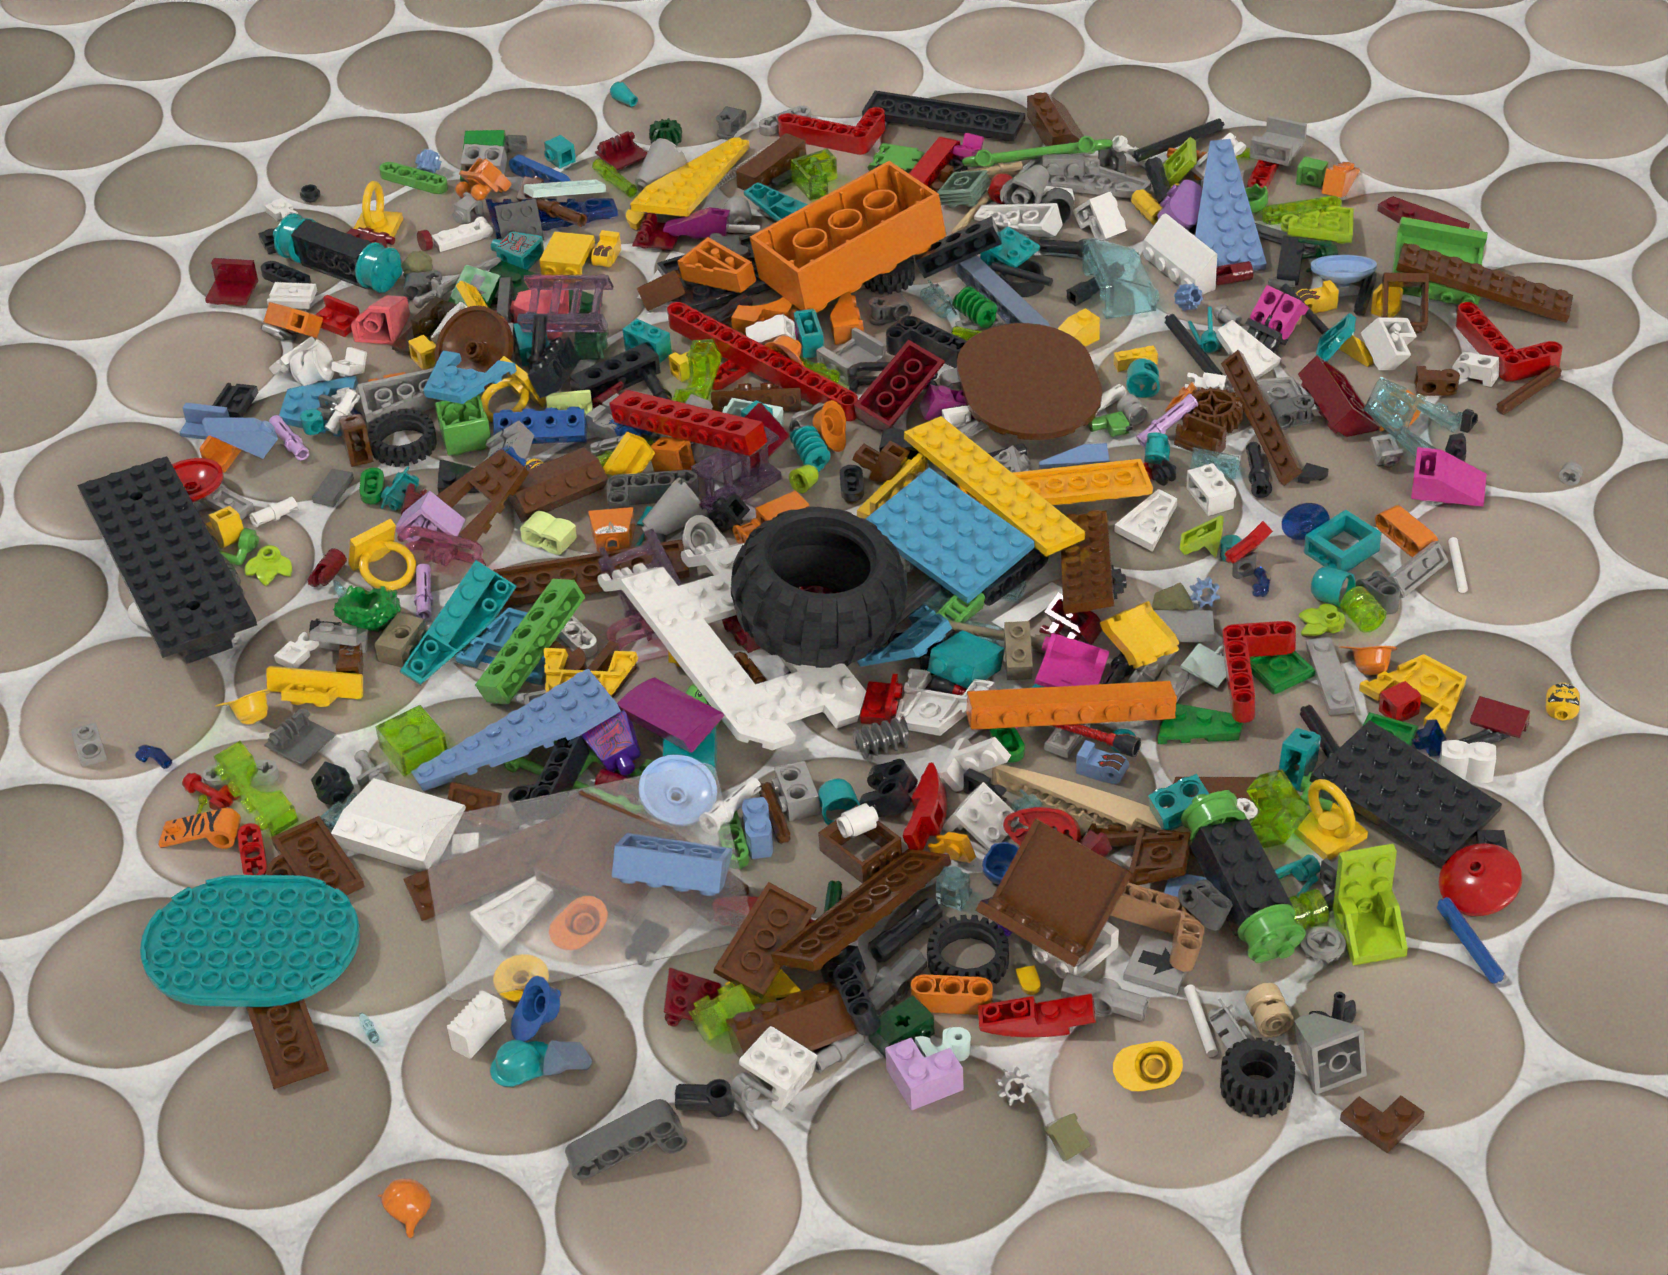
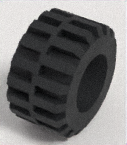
M1250 1038L1244 1039L1243 1043H1234L1233 1049L1228 1048L1221 1064L1220 1088L1223 1098H1226V1103L1229 1107L1235 1106L1236 1112H1246V1116L1253 1117V1114L1259 1115V1118L1265 1117L1268 1113L1273 1116L1277 1114L1278 1109L1283 1111L1287 1107V1103L1291 1102L1294 1091L1296 1066L1295 1062L1292 1061L1290 1052H1285V1047L1274 1045L1275 1041L1272 1040L1266 1042L1262 1041V1038H1256V1040L1251 1041ZM1259 1075L1266 1077L1267 1079L1257 1080L1252 1079L1248 1076Z

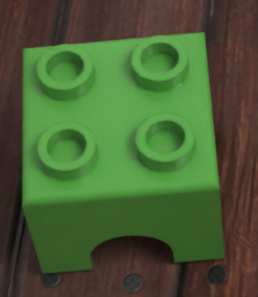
M480 394L463 404L449 401L435 403L439 428L448 456H458L473 450L481 451L488 447L486 443L491 434Z

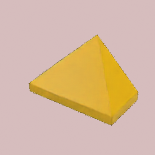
M1353 335L1339 348V350L1366 367L1374 364L1372 355L1365 343Z

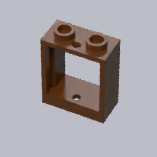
M1384 272L1382 277L1381 318H1388L1389 287H1421L1420 322H1410L1415 334L1426 331L1428 326L1429 273Z
M835 820L818 832L819 849L862 884L902 854L901 837L880 821H876V828L863 834L879 845L881 849L862 862L842 847L843 844L852 838L850 836L847 838L842 836L837 826V820Z

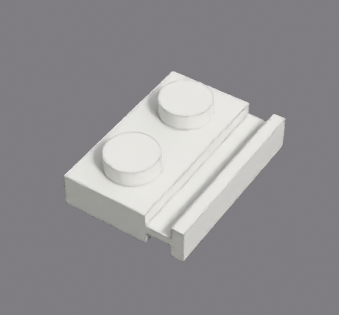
M275 282L267 303L272 302L290 308L310 309V303L313 302L317 293L316 284Z
M311 336L282 356L269 367L271 372L276 374L280 370L282 373L288 371L292 356L303 350L308 351L307 348L315 342L314 338Z

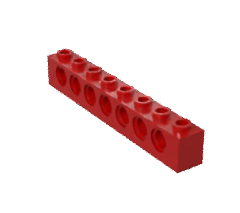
M631 390L624 391L609 402L615 423L747 456L752 455L767 443L763 422Z

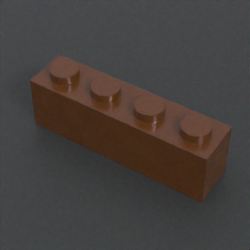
M787 133L736 170L737 188L745 191L757 182L768 187L772 179L790 170L806 158L805 140Z

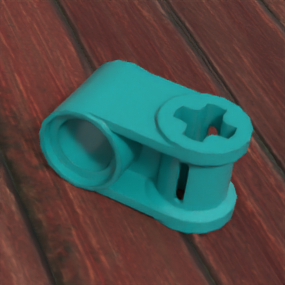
M1157 432L1148 433L1144 462L1160 464L1162 460L1169 461L1170 444L1168 436Z

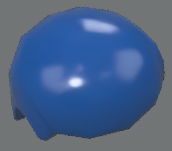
M1008 842L993 844L983 859L982 871L992 883L999 885L1019 848Z

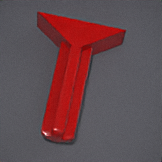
M1262 521L1244 539L1225 552L1226 562L1234 564L1249 552H1254L1273 530Z

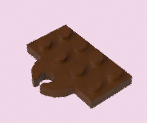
M320 816L271 837L273 846L279 855L267 866L266 875H293L325 881L326 885L339 889L346 896L365 887L362 877Z

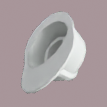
M703 515L691 517L683 530V544L694 555L695 548L710 543L716 549V541L724 539L727 542L713 522Z

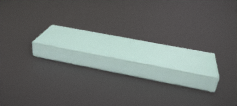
M597 179L524 185V193L532 198L606 192V185Z

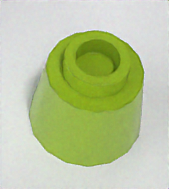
M804 465L790 471L789 482L794 490L799 493H805L817 483L819 472L814 466Z

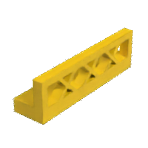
M920 452L912 460L908 459L892 479L887 480L857 509V517L866 519L911 483L919 472L923 473L927 470L928 459Z

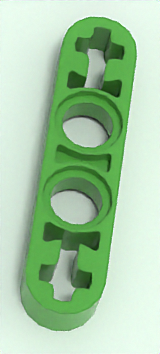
M385 162L379 166L381 178L433 194H442L448 190L447 178L442 175L394 162Z

